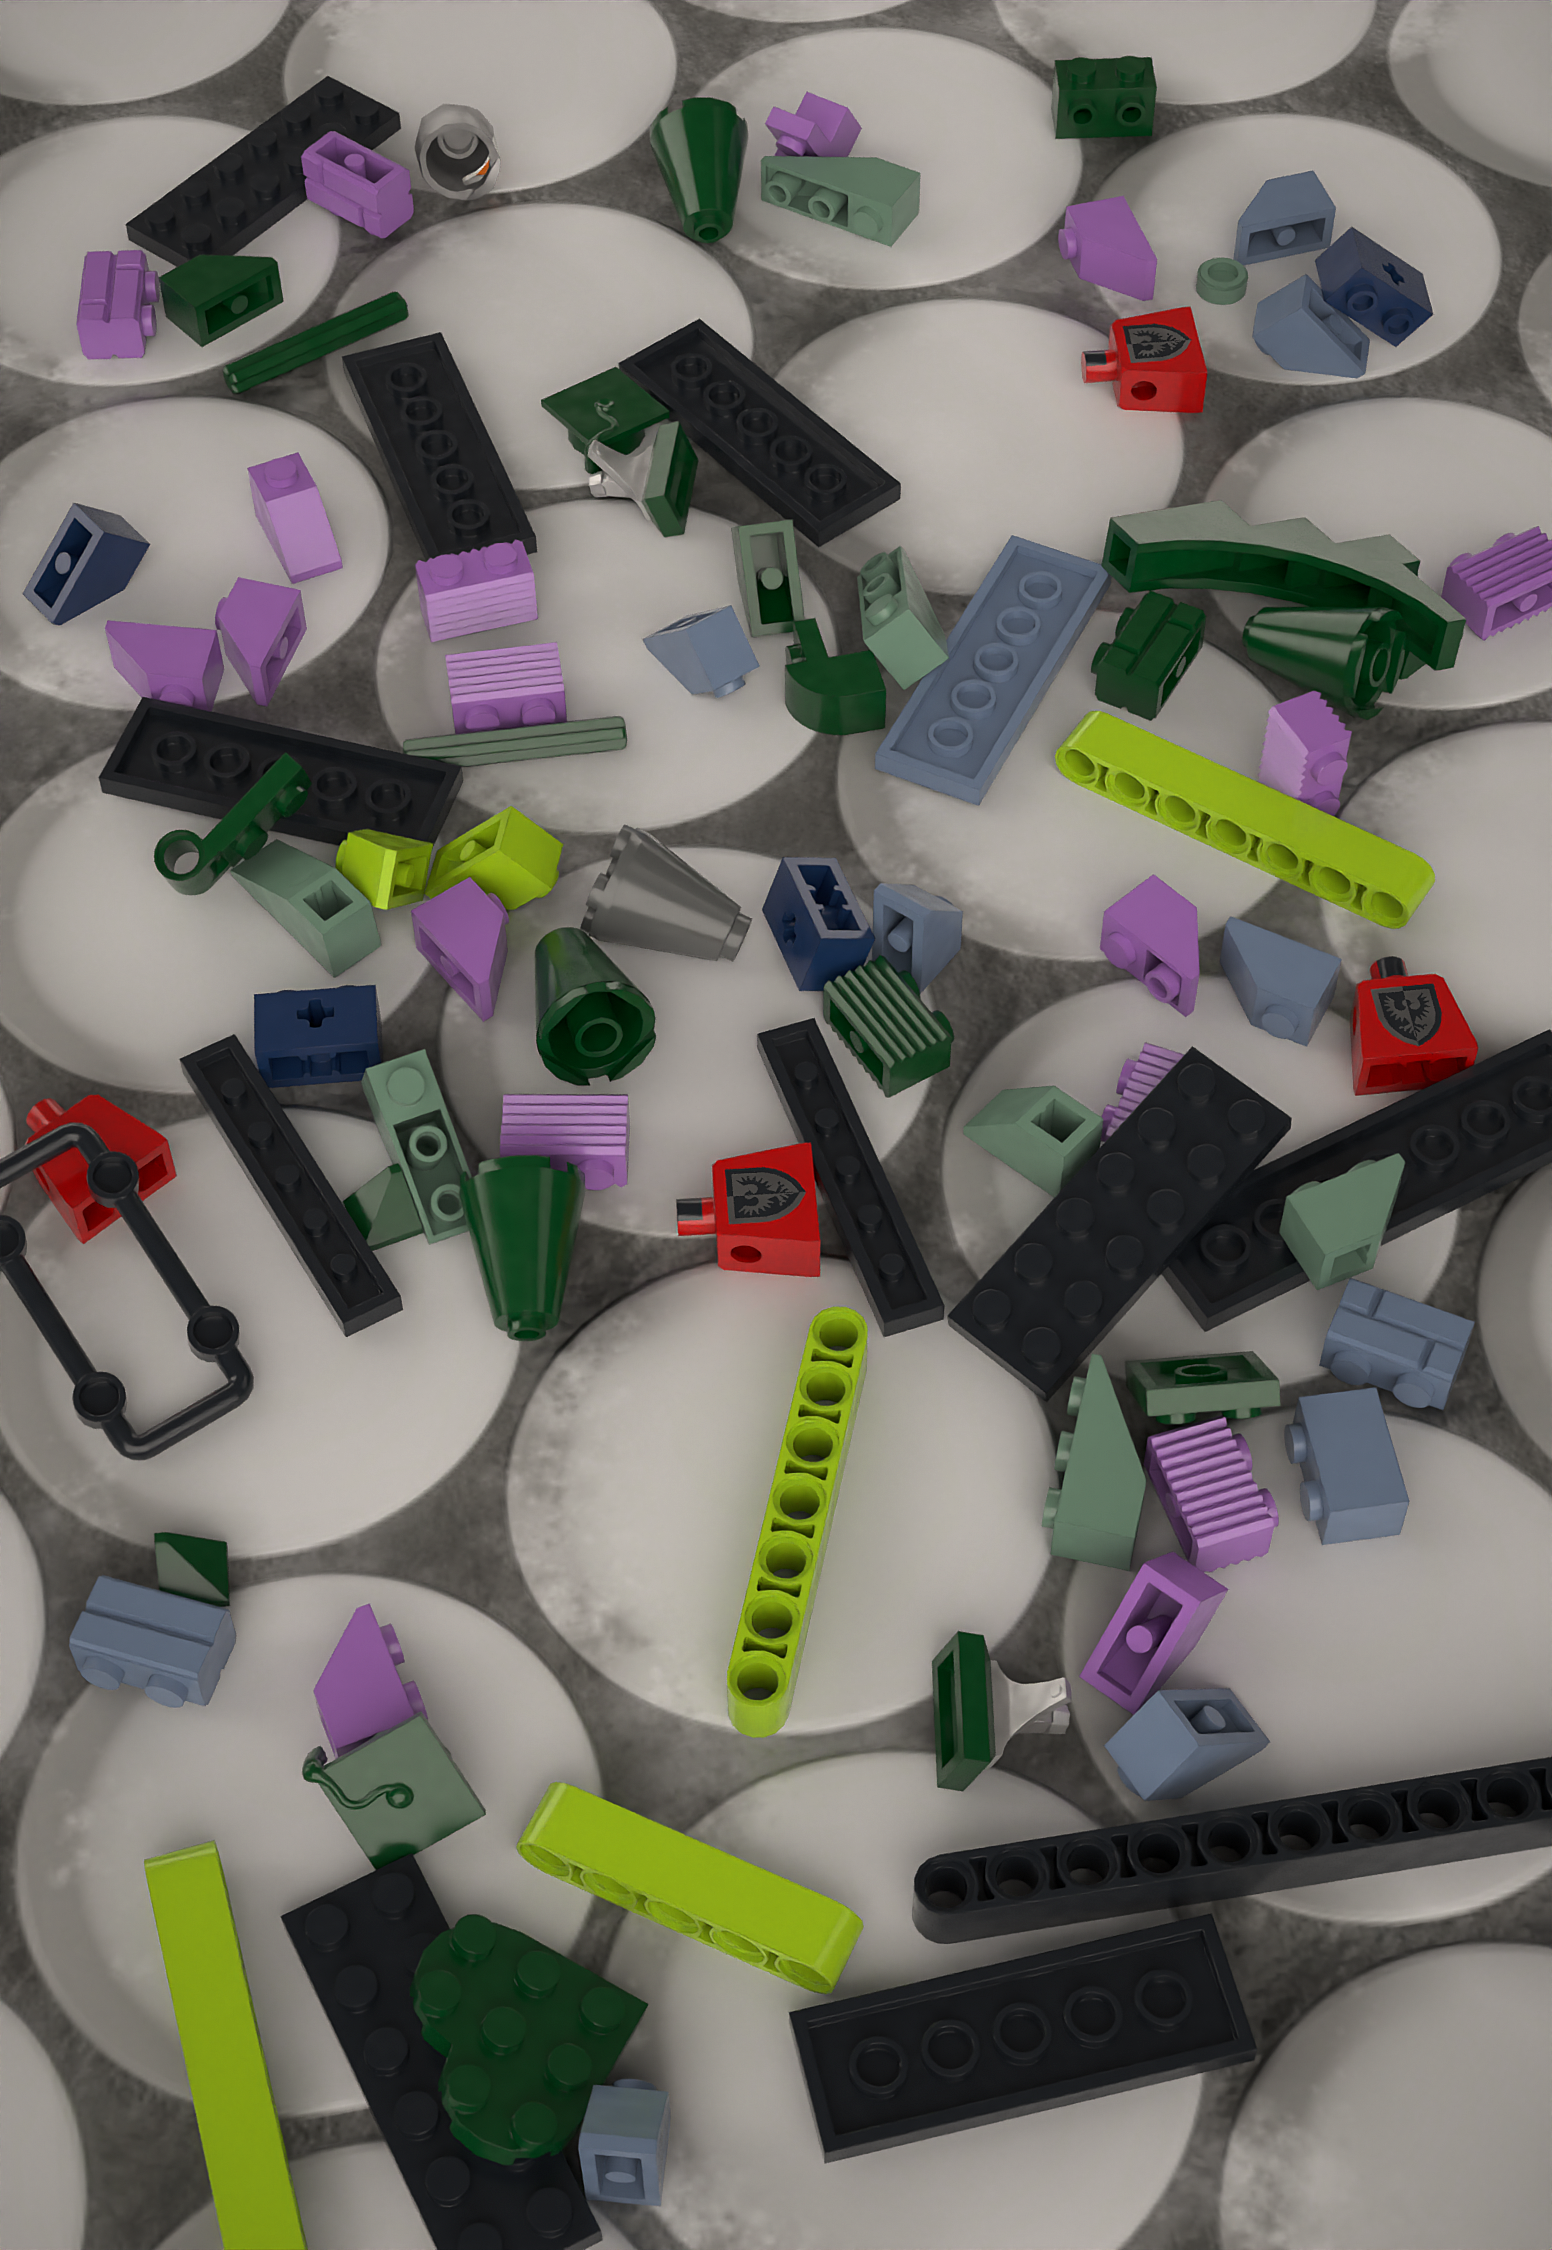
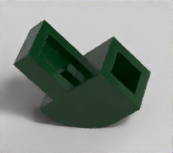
M816 619L794 621L793 645L786 646L785 648L787 663L785 665V705L792 717L803 726L828 735H850L884 729L886 687L874 653L871 650L828 657Z

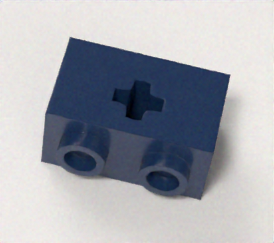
M1350 227L1315 259L1324 301L1395 347L1434 315L1423 273L1353 227Z
M782 858L762 911L798 990L824 991V986L829 980L835 981L839 975L845 976L849 970L855 971L859 965L864 966L875 937L837 858Z
M343 985L337 988L301 991L282 990L276 993L254 994V1053L258 1071L269 1088L362 1081L366 1068L383 1063L382 1020L376 985Z

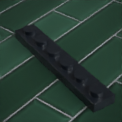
M815 1018L758 1033L757 1049L798 1143L811 1142L815 1182L883 1337L944 1320L945 1305Z
M233 1034L180 1058L185 1078L345 1337L402 1311L401 1295L236 1035Z

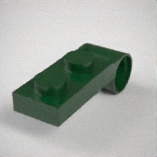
M285 752L203 840L197 834L188 830H175L164 835L157 843L154 851V862L158 871L181 894L199 895L208 891L231 866L234 868L242 858L244 860L251 859L263 848L268 839L267 832L282 816L285 818L290 817L304 804L308 797L307 789L313 783L303 767ZM189 852L199 853L198 863L193 870L184 874L174 873L175 863L180 856Z

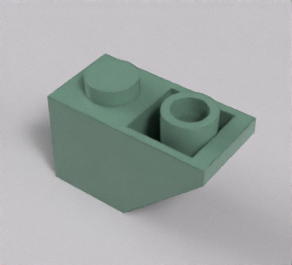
M1056 1086L1004 1089L963 1127V1134L1055 1198L1100 1148L1103 1118Z
M1399 1153L1377 1162L1374 1160L1363 1161L1351 1168L1346 1174L1322 1183L1317 1181L1306 1183L1286 1197L1279 1233L1317 1291L1373 1269L1397 1198L1405 1161Z

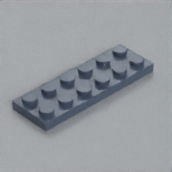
M1012 535L946 641L949 659L922 678L875 753V769L979 806L1111 585L1112 576L1101 564Z

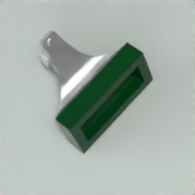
M680 422L660 425L654 445L648 446L638 456H626L594 439L589 446L588 457L603 471L591 474L589 477L591 494L595 498L609 496L632 498L639 505L646 520L652 521L664 538L684 534L699 459Z
M958 1631L932 1660L937 1788L964 1791L983 1770H989L999 1760L1008 1740L1018 1733L1065 1734L1069 1726L1070 1717L1066 1704L1072 1701L1071 1684L1064 1677L1033 1684L1013 1682L1003 1674L997 1661L990 1660L984 1635Z

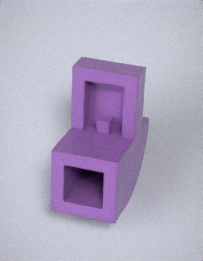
M806 92L796 114L774 106L765 122V125L777 140L775 145L778 149L774 156L848 157L862 129L849 108Z

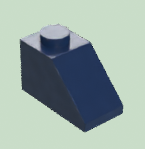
M73 503L22 594L52 624L62 625L125 590L148 550L150 543L121 515Z

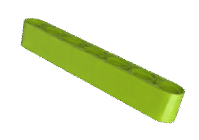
M1090 711L1056 751L1055 762L1057 767L1067 779L1075 784L1390 929H1399L1405 926L1435 883V873L1432 867L1417 854L1108 713L1101 711Z
M830 1307L822 1310L814 1317L809 1327L728 1666V1716L732 1725L740 1733L752 1738H765L777 1733L785 1725L790 1713L867 1371L868 1326L858 1312L847 1307ZM833 1346H843L849 1349L843 1351H835L829 1348ZM820 1400H831L836 1402V1404L830 1406H822L816 1404L815 1402ZM808 1455H818L825 1459L818 1462H808L801 1458ZM796 1511H804L812 1516L806 1519H793L787 1515ZM781 1569H791L797 1571L799 1575L792 1578H780L773 1575V1573ZM767 1628H778L786 1632L784 1636L776 1639L765 1638L758 1633ZM754 1688H763L773 1693V1695L764 1700H752L743 1694Z
M212 1840L144 1859L149 1893L224 2250H308L216 1842Z

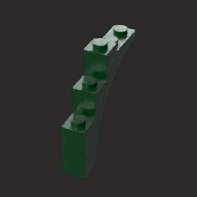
M1222 500L1110 517L1101 566L1129 593L1161 589H1214L1252 593L1291 601L1308 607H1386L1400 612L1403 617L1402 620H1395L1397 630L1406 632L1405 649L1435 671L1454 668L1466 623V618L1418 578L1420 560L1390 534L1334 543L1306 517L1250 526Z

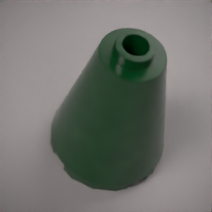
M692 97L682 100L683 108L668 114L667 107L658 113L651 124L650 145L685 234L691 239L702 243H713L725 237L733 227L748 143V125L745 118L742 120L737 115L736 107L731 103L712 97Z
M1263 607L1246 622L1242 642L1244 647L1247 648V654L1251 661L1307 692H1320V699L1327 700V703L1348 715L1369 720L1377 716L1384 708L1374 705L1381 693L1392 694L1398 682L1404 661L1406 632L1396 629L1395 620L1403 619L1401 613L1386 607Z
M563 927L546 934L537 944L534 954L536 1043L544 1066L558 1079L577 1086L590 1085L588 1079L604 1075L608 1076L610 1082L623 1078L641 1065L654 1047L656 1033L654 1031L656 1017L650 1001L584 931L574 927Z
M512 1155L488 1159L478 1163V1175L470 1179L466 1171L460 1175L459 1196L493 1322L496 1328L507 1332V1336L512 1340H538L546 1336V1330L554 1328L559 1322L586 1192L585 1174L577 1165L567 1162V1172L551 1169L550 1157Z

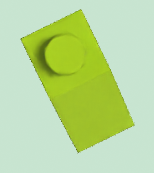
M510 806L437 850L424 894L432 899L470 877L486 895L489 893L495 894L505 909L515 910L534 898L546 896L553 889L559 877L557 867L563 844L513 806Z
M369 829L348 832L347 840H343L339 846L335 868L371 902L373 907L388 910L420 902L424 898L433 843Z

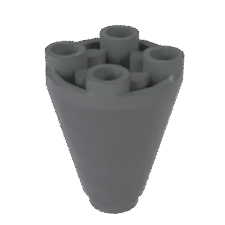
M624 824L610 854L612 861L606 875L603 873L598 875L586 902V906L589 907L580 929L588 932L590 937L599 941L718 961L721 956L734 962L749 930L752 918L741 914L740 905L650 833Z

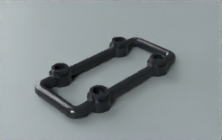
M70 1122L57 1127L1 1158L0 1188L70 1149L78 1148L89 1165L87 1183L91 1197L98 1204L107 1208H117L188 1318L187 1339L191 1352L203 1361L216 1362L227 1378L228 1383L148 1431L138 1435L124 1414L127 1398L122 1382L113 1374L97 1372L25 1259L27 1240L22 1225L16 1219L7 1215H0V1272H3L75 1385L72 1399L78 1419L84 1425L93 1429H103L113 1447L122 1456L131 1460H147L242 1405L249 1398L254 1388V1376L249 1364L237 1348L240 1332L236 1317L224 1307L210 1306L137 1194L140 1180L135 1162L124 1153L110 1152L100 1135L92 1127L83 1123Z

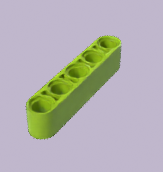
M554 1782L549 1785L516 1846L518 1853L525 1861L548 1875L815 1993L829 1994L833 1992L864 1928L862 1920L855 1912L831 1898L566 1783Z

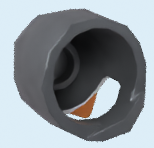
M443 103L421 119L414 149L421 174L433 190L447 198L467 201L478 199L493 190L500 172V155L493 126L479 110L465 105ZM475 175H484L478 182L469 185L464 184L466 180Z

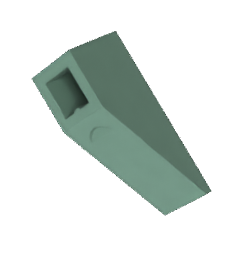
M764 156L761 159V200L892 247L919 214L921 173L877 157Z
M901 545L888 555L886 552H881L865 563L860 571V575L857 577L863 641L901 688L905 690L949 659L946 636Z
M276 839L262 848L254 857L244 860L230 870L232 877L334 978L382 946L371 902L335 867Z
M425 1049L366 1068L361 1081L363 1090L393 1165L399 1163L428 1244L431 1245L468 1232L469 1229L459 1196V1185L462 1173L466 1171L469 1179L472 1176Z
M1092 1354L1087 1377L1074 1376L1067 1415L1078 1418L1074 1433L1061 1432L1054 1470L1065 1472L1062 1489L1052 1487L1048 1489L1041 1526L1053 1529L1050 1555L1130 1571L1147 1480L1102 1355Z

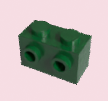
M1124 56L1121 58L1104 59L1078 57L1072 60H1055L1051 104L1055 138L1152 136L1157 92L1152 57Z

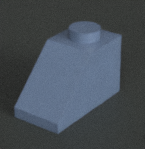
M1314 170L1266 180L1238 220L1234 260L1244 266L1330 247L1336 206Z
M1307 274L1257 303L1252 337L1258 348L1264 354L1270 355L1284 370L1356 379L1366 373L1370 339L1347 315L1324 301L1322 289Z
M732 605L687 615L643 638L647 649L692 695L712 691L715 698L730 694L746 684L742 677L743 675L760 667Z
M880 883L874 890L873 934L875 941L872 946V961H875L879 955L886 957L897 972L902 970L908 971L916 981L921 994L961 949L963 911L954 907L947 899L941 896H934L915 885Z
M1230 916L1225 924L1220 964L1250 1024L1267 1031L1274 1037L1288 1039L1307 1047L1334 998L1342 959Z
M1230 1688L1158 1690L1104 1746L1119 1765L1117 1768L1118 1775L1126 1787L1142 1797L1144 1801L1183 1798L1261 1752L1270 1741Z
M620 2079L613 2082L612 2086H593L580 2131L578 2146L586 2200L661 2206L671 2122L668 2091H657L653 2084L637 2079Z

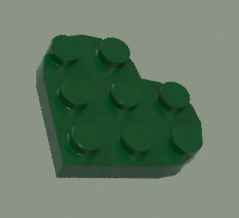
M477 1914L466 1915L459 1919L454 1928L442 1932L423 1951L409 1989L410 1997H413L414 2010L423 2024L421 2034L424 2040L446 2058L438 2081V2092L442 2091V2104L452 2120L450 2130L453 2136L475 2155L502 2165H513L516 2158H537L549 2151L551 2157L558 2154L578 2132L584 2121L593 2086H604L649 2005L528 1935L491 1922L488 1918Z

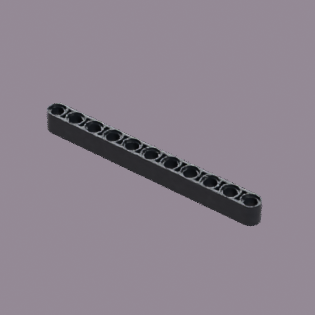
M1552 1757L940 1854L927 1859L918 1868L914 1877L912 1920L917 1931L926 1939L937 1944H953L1552 1846ZM1501 1802L1509 1805L1516 1812L1517 1816L1505 1817L1500 1815L1490 1807L1489 1803ZM1433 1813L1438 1815L1448 1823L1449 1827L1435 1828L1421 1819L1420 1814ZM1365 1824L1377 1831L1380 1838H1362L1354 1833L1350 1826ZM1286 1835H1296L1306 1840L1310 1844L1311 1849L1305 1851L1291 1849L1280 1838ZM1217 1846H1227L1237 1851L1242 1859L1236 1862H1225L1212 1854L1210 1849ZM1149 1857L1165 1860L1173 1870L1166 1873H1154L1147 1870L1140 1861ZM1077 1869H1090L1099 1874L1103 1880L1094 1885H1084L1073 1879L1070 1873ZM1008 1880H1020L1029 1885L1033 1891L1024 1896H1012L1005 1893L999 1885ZM938 1891H949L956 1894L962 1902L951 1908H942L934 1905L928 1897Z

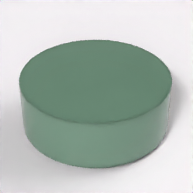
M1218 257L1207 260L1198 269L1196 291L1202 299L1212 304L1229 305L1236 303L1246 294L1248 272L1241 263L1234 259Z

